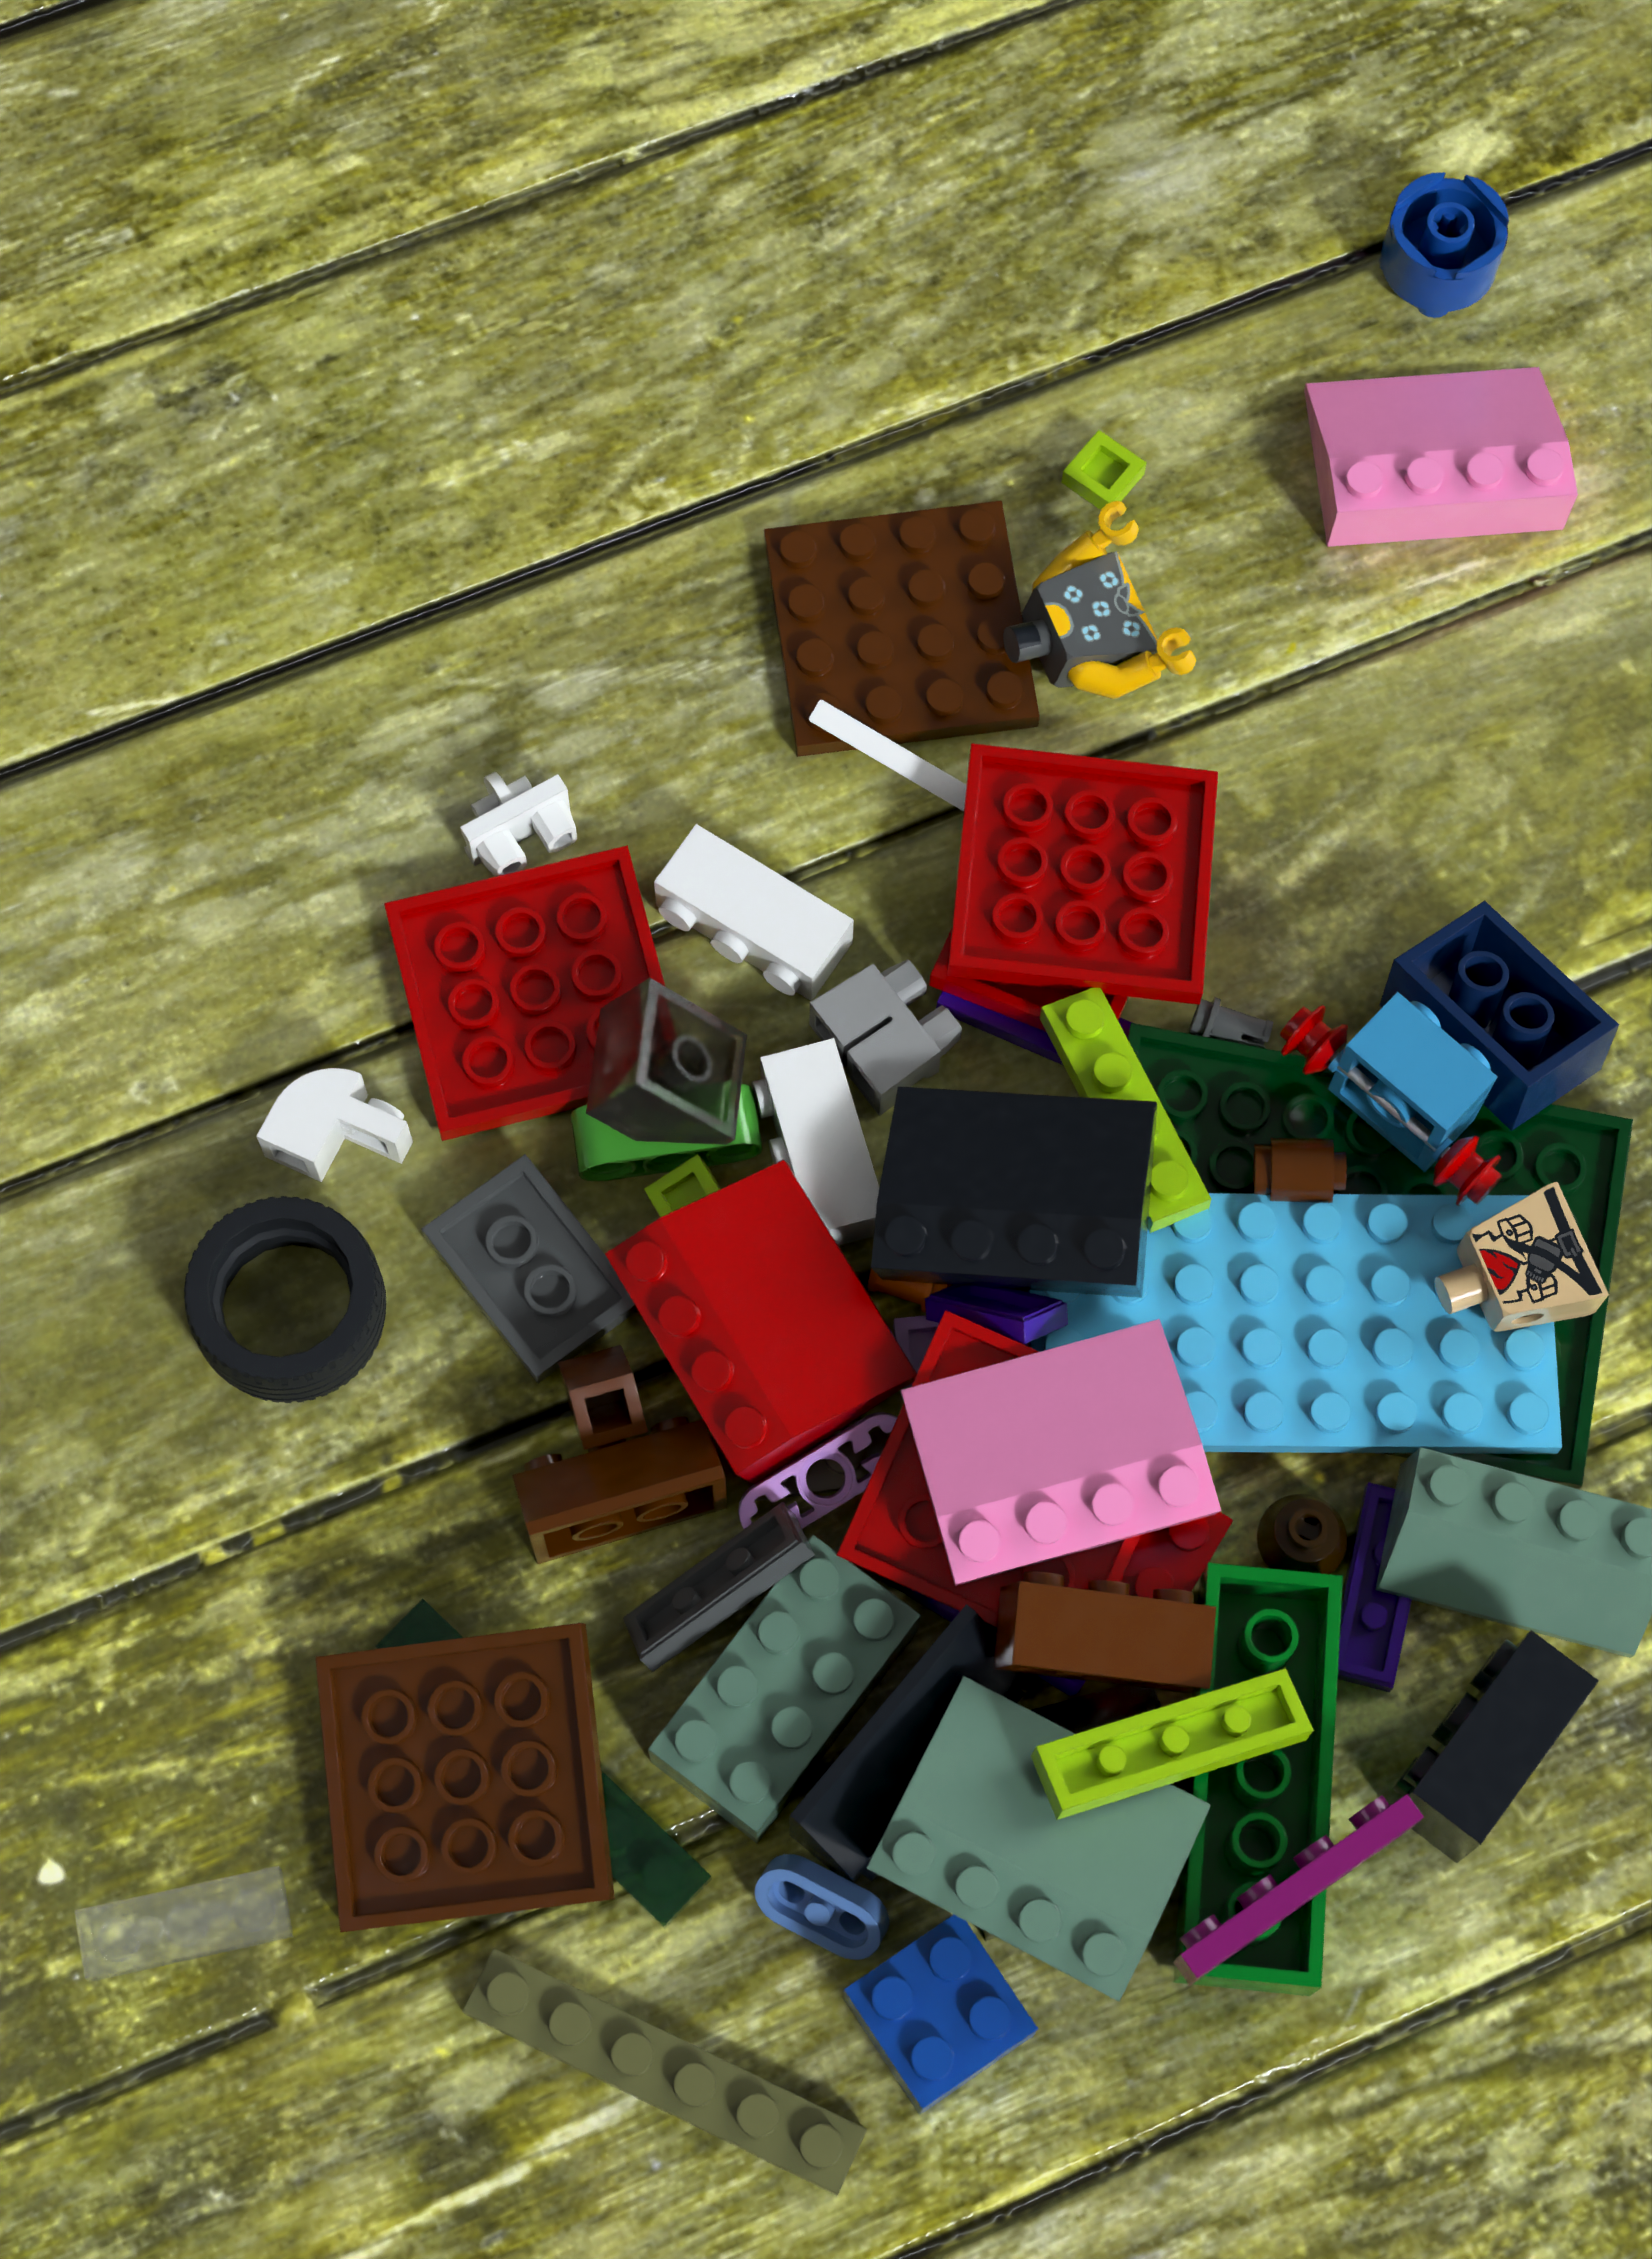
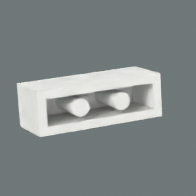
M697 824L654 881L656 906L659 907V913L666 921L683 931H689L692 927L711 939V945L722 956L735 963H742L743 960L763 971V976L769 984L787 995L793 996L797 992L812 1001L853 943L854 919Z
M832 1038L760 1057L761 1080L753 1081L752 1088L761 1119L772 1116L778 1138L769 1140L773 1163L776 1164L782 1160L788 1163L838 1246L874 1237L879 1185L835 1039Z

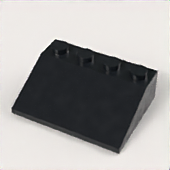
M898 1086L877 1198L871 1268L882 1280L1142 1298L1157 1102Z

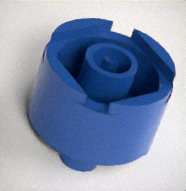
M1440 172L1419 177L1402 190L1391 214L1379 259L1380 268L1389 286L1399 297L1416 306L1423 315L1431 318H1440L1448 312L1464 309L1479 301L1489 291L1494 282L1507 244L1509 218L1505 203L1492 187L1472 176L1465 175L1464 180L1444 178L1446 172Z

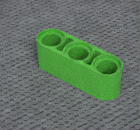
M723 1084L596 1102L579 1107L571 1113L578 1173L581 1179L587 1181H610L671 1172L697 1154L704 1159L707 1166L735 1163L756 1157L763 1150L754 1090L746 1084Z

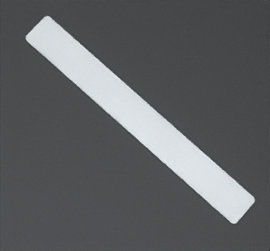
M823 700L818 702L809 717L810 722L964 811L965 783Z

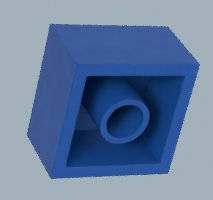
M954 1914L846 1987L843 1992L844 2001L919 2115L1032 2038L1038 2030L968 1923Z

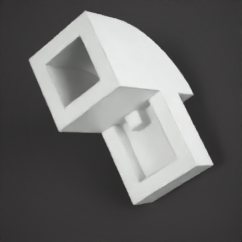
M340 1068L313 1071L301 1076L288 1085L278 1096L256 1136L266 1158L320 1182L324 1179L344 1139L401 1164L413 1140L407 1121L403 1120L404 1114L387 1102L371 1098L368 1104L364 1103L368 1094L362 1075L355 1071Z

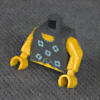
M1121 501L1110 502L1101 509L1098 522L1100 529L1093 534L1087 530L1052 560L1033 582L1032 594L1022 612L1023 623L1006 627L1003 633L1004 648L1007 656L1013 663L1039 657L1050 683L1058 688L1075 686L1078 690L1111 699L1122 697L1159 679L1161 671L1166 668L1173 674L1184 675L1192 671L1196 663V657L1191 650L1171 656L1175 649L1186 646L1191 641L1184 629L1178 627L1170 628L1164 631L1157 639L1118 552L1115 551L1107 554L1105 548L1112 543L1118 546L1130 544L1138 534V524L1135 520L1130 521L1120 530L1110 529L1112 522L1122 516L1127 509Z

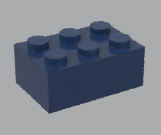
M1486 901L1478 904L1395 958L1380 1001V1006L1383 1007L1399 992L1409 1002H1420L1436 1015L1440 1021L1441 1029L1459 1044H1469L1480 1051L1488 1060L1491 1071L1498 1076L1483 1105L1511 1131L1600 1071L1619 1027V1024Z

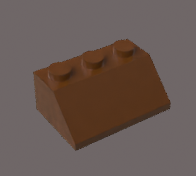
M675 1417L652 1426L650 1429L652 1434L630 1441H626L625 1438L587 1449L588 1453L563 1460L561 1454H549L524 1464L525 1471L514 1474L512 1477L537 1564L726 1509L725 1475L704 1420L701 1419L689 1423L688 1417Z

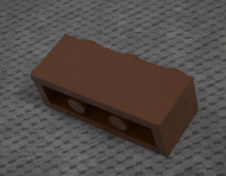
M1024 1572L1023 1581L1000 1587L993 1669L1180 1693L1210 1689L1216 1606L1194 1604V1593L1184 1590L1154 1589L1153 1598L1129 1595L1130 1585L1122 1582L1091 1580L1088 1583V1590L1064 1587L1063 1575L1047 1572Z

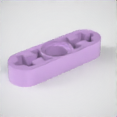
M885 1412L872 1413L750 1486L742 1495L738 1509L743 1529L753 1523L750 1517L758 1511L755 1500L759 1496L766 1495L771 1502H775L790 1494L789 1489L781 1482L792 1475L795 1476L796 1486L800 1495L807 1503L813 1506L803 1514H799L796 1501L787 1506L795 1514L801 1528L806 1527L865 1491L881 1455L876 1453L861 1461L860 1463L869 1473L856 1480L852 1463L838 1447L851 1441L852 1449L856 1454L872 1442L868 1432L873 1427L879 1426L885 1433H889L892 1431L898 1417ZM820 1459H832L838 1462L844 1470V1483L841 1489L831 1496L814 1494L806 1483V1474L809 1467Z

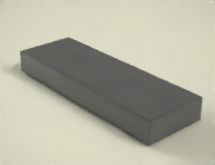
M784 1502L774 1507L623 1618L639 1659L652 1672L815 1555L795 1514Z

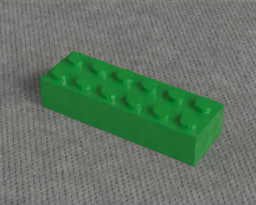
M1208 1563L1199 1579L1198 1604L1216 1606L1210 1689L1193 1692L1192 1697L1286 1668L1314 1731L1306 1741L1186 1779V1792L1211 1804L1180 1873L1175 1960L1187 1950L1180 1938L1213 1914L1223 1925L1244 1910L1236 1899L1270 1874L1279 1885L1300 1870L1293 1860L1296 1855L1326 1834L1329 1837L1343 1576ZM1327 1889L1192 1985L1302 1996L1313 1995L1322 1988ZM1174 1965L1173 1983L1188 1984Z

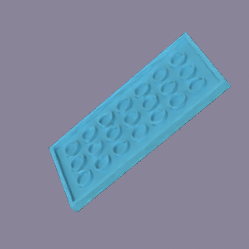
M1209 1193L1212 1199L1209 1210L1201 1211L1152 1233L1147 1230L1142 1298L1028 1290L1029 1293L1059 1299L1067 1303L1068 1325L1029 1342V1347L1040 1352L1160 1319L1204 1452L1414 1453L1422 1447L1441 1453L1557 1454L1562 1448L1554 1322L1495 1332L1489 1327L1480 1304L1448 1314L1439 1300L1435 1287V1278L1437 1276L1463 1267L1458 1257L1457 1247L1469 1230L1529 1195H1487L1478 1205L1467 1198L1460 1206H1457L1455 1203L1458 1195L1333 1194L1332 1203L1270 1201V1195Z

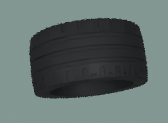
M294 1196L268 1197V1199L264 1200L258 1199L254 1203L244 1204L245 1206L234 1209L232 1213L223 1216V1219L219 1222L217 1221L213 1228L205 1233L204 1238L198 1243L197 1250H194L184 1286L185 1312L190 1331L203 1356L216 1373L229 1384L250 1396L265 1401L271 1400L276 1403H292L293 1401L299 1403L306 1400H315L319 1396H326L328 1393L338 1390V1387L341 1385H346L352 1378L357 1376L358 1371L366 1366L368 1360L373 1356L374 1349L379 1344L386 1316V1290L375 1255L369 1243L350 1221L332 1208L325 1207L322 1203L306 1198L303 1200ZM290 1245L320 1249L335 1258L347 1276L350 1300L346 1314L332 1335L308 1351L282 1357L252 1353L237 1343L226 1327L222 1307L226 1289L242 1266L264 1251Z

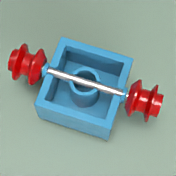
M1399 992L1376 1013L1347 1045L1348 1025L1342 1024L1331 1029L1323 1022L1326 1010L1324 1005L1319 1006L1313 1012L1305 1006L1302 1007L1288 1021L1280 1033V1036L1286 1041L1281 1054L1286 1056L1295 1051L1302 1054L1306 1058L1303 1068L1305 1075L1321 1072L1327 1067L1332 1073L1335 1072L1328 1087L1335 1096L1424 1172L1435 1161L1439 1160L1434 1167L1433 1185L1437 1187L1450 1182L1459 1189L1455 1203L1457 1206H1460L1467 1198L1478 1205L1503 1176L1495 1169L1501 1156L1497 1155L1487 1160L1479 1156L1475 1152L1479 1140L1477 1136L1459 1139L1451 1148L1449 1146L1474 1121L1498 1077L1491 1071L1490 1064L1485 1056L1469 1044H1459L1441 1029L1440 1021L1428 1007L1417 1001L1409 1002Z

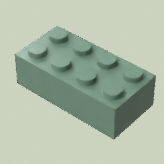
M814 1535L808 1542L815 1555L772 1587L648 1748L652 1764L757 1844L919 1629L921 1615L851 1562L836 1556V1551Z

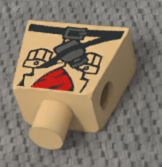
M1558 1182L1548 1184L1469 1230L1457 1247L1458 1257L1463 1267L1435 1278L1437 1295L1448 1314L1480 1304L1489 1327L1495 1332L1588 1316L1595 1313L1609 1295Z

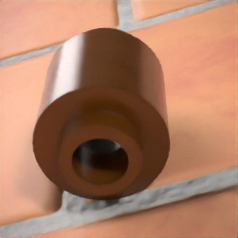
M1270 1138V1144H1254L1253 1194L1270 1195V1201L1332 1203L1334 1190L1346 1189V1152L1334 1151V1143L1331 1138Z

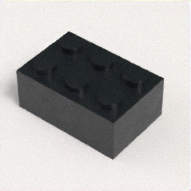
M1532 1630L1517 1645L1505 1639L1499 1648L1492 1652L1471 1680L1470 1684L1479 1690L1476 1697L1466 1692L1457 1705H1453L1431 1735L1441 1743L1438 1749L1435 1751L1427 1746L1419 1757H1416L1393 1787V1790L1402 1797L1408 1794L1424 1816L1411 1829L1456 1863L1479 1847L1599 1680Z

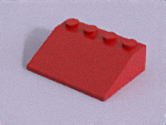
M785 1160L658 1218L605 1253L735 1474L753 1484L911 1384L917 1375L913 1365Z

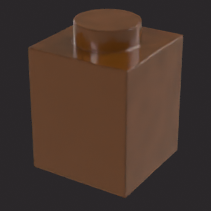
M621 1345L558 1362L572 1418L584 1450L648 1432L634 1375Z

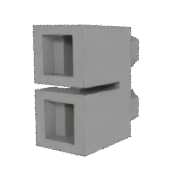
M908 959L881 973L872 964L810 1002L809 1025L821 1041L835 1039L843 1067L846 1066V1073L879 1116L895 1105L898 1086L912 1087L922 1078H930L939 1072L940 1057L946 1054L961 1039V1025L943 1005L919 1021L908 1009V1005L925 995L927 991V985L922 975Z

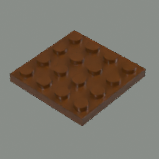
M1002 500L764 529L766 556L797 757L856 750L855 747L809 721V717L820 700L827 702L896 744L1038 727L1040 715L1030 659L1013 663L1007 656L1003 642L1004 629L1023 623Z
M574 1623L315 1657L340 1932L615 1899L586 1624Z

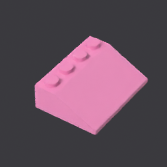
M1539 367L1305 384L1304 392L1327 547L1564 529L1578 492L1569 441Z
M1160 1319L901 1390L955 1586L1215 1515L1221 1511L1203 1445Z

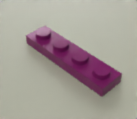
M1408 1794L1391 1806L1384 1796L1381 1795L1349 1818V1821L1356 1829L1353 1833L1336 1845L1333 1844L1326 1834L1293 1858L1300 1870L1278 1885L1270 1874L1236 1899L1244 1910L1223 1925L1213 1914L1183 1935L1180 1940L1187 1950L1180 1954L1173 1963L1189 1986L1413 1828L1424 1816Z

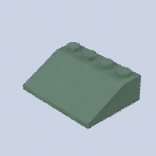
M963 1676L869 1861L867 1869L1119 2002L1155 1931L1211 1804L1173 1784H1168L1056 1820L1031 1755L1036 1746L1068 1737L1075 1733Z

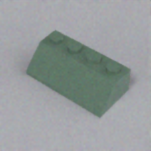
M1420 1447L1400 1464L1375 1590L1516 1628L1532 1630L1535 1633L1631 1658L1635 1656L1652 1616V1509Z

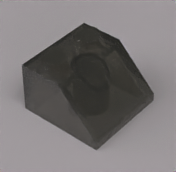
M648 978L603 1006L600 1010L586 1114L634 1141L727 1145L734 1141L736 1136L747 1034L652 978Z

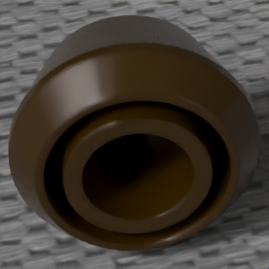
M1293 1494L1275 1501L1265 1511L1257 1529V1545L1263 1561L1270 1569L1331 1574L1339 1566L1345 1555L1347 1532L1341 1516L1329 1503L1312 1495Z

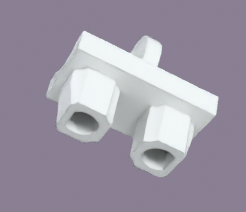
M497 772L485 776L484 783L489 795L471 804L477 818L460 827L467 845L464 847L465 852L473 865L476 866L482 862L495 877L521 871L527 866L526 856L518 842L537 833L549 853L558 852L577 840L576 827L570 811L568 789L558 774L533 788L526 776L507 786Z

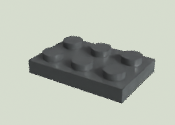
M526 1154L421 1228L424 1238L537 1384L559 1369L558 1362L574 1358L638 1311L606 1255Z

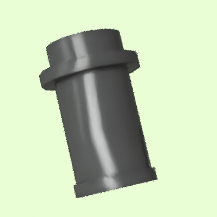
M1216 997L1213 998L1212 1002L1201 999L1200 1005H1197L1188 1034L1266 1048L1264 1042L1269 1040L1273 1021H1265L1220 1006L1221 999Z

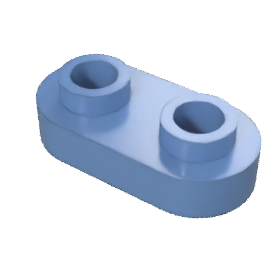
M784 1854L772 1859L755 1886L757 1904L769 1919L846 1959L859 1960L874 1954L889 1928L887 1909L876 1895L799 1855Z

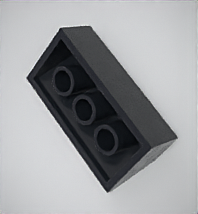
M966 1604L790 1814L789 1835L833 1873L853 1883H856L862 1875L871 1882L878 1876L875 1872L867 1869L869 1861L963 1676L1017 1704H1020L1026 1693L1018 1688L1025 1673L993 1669L996 1634L970 1606Z

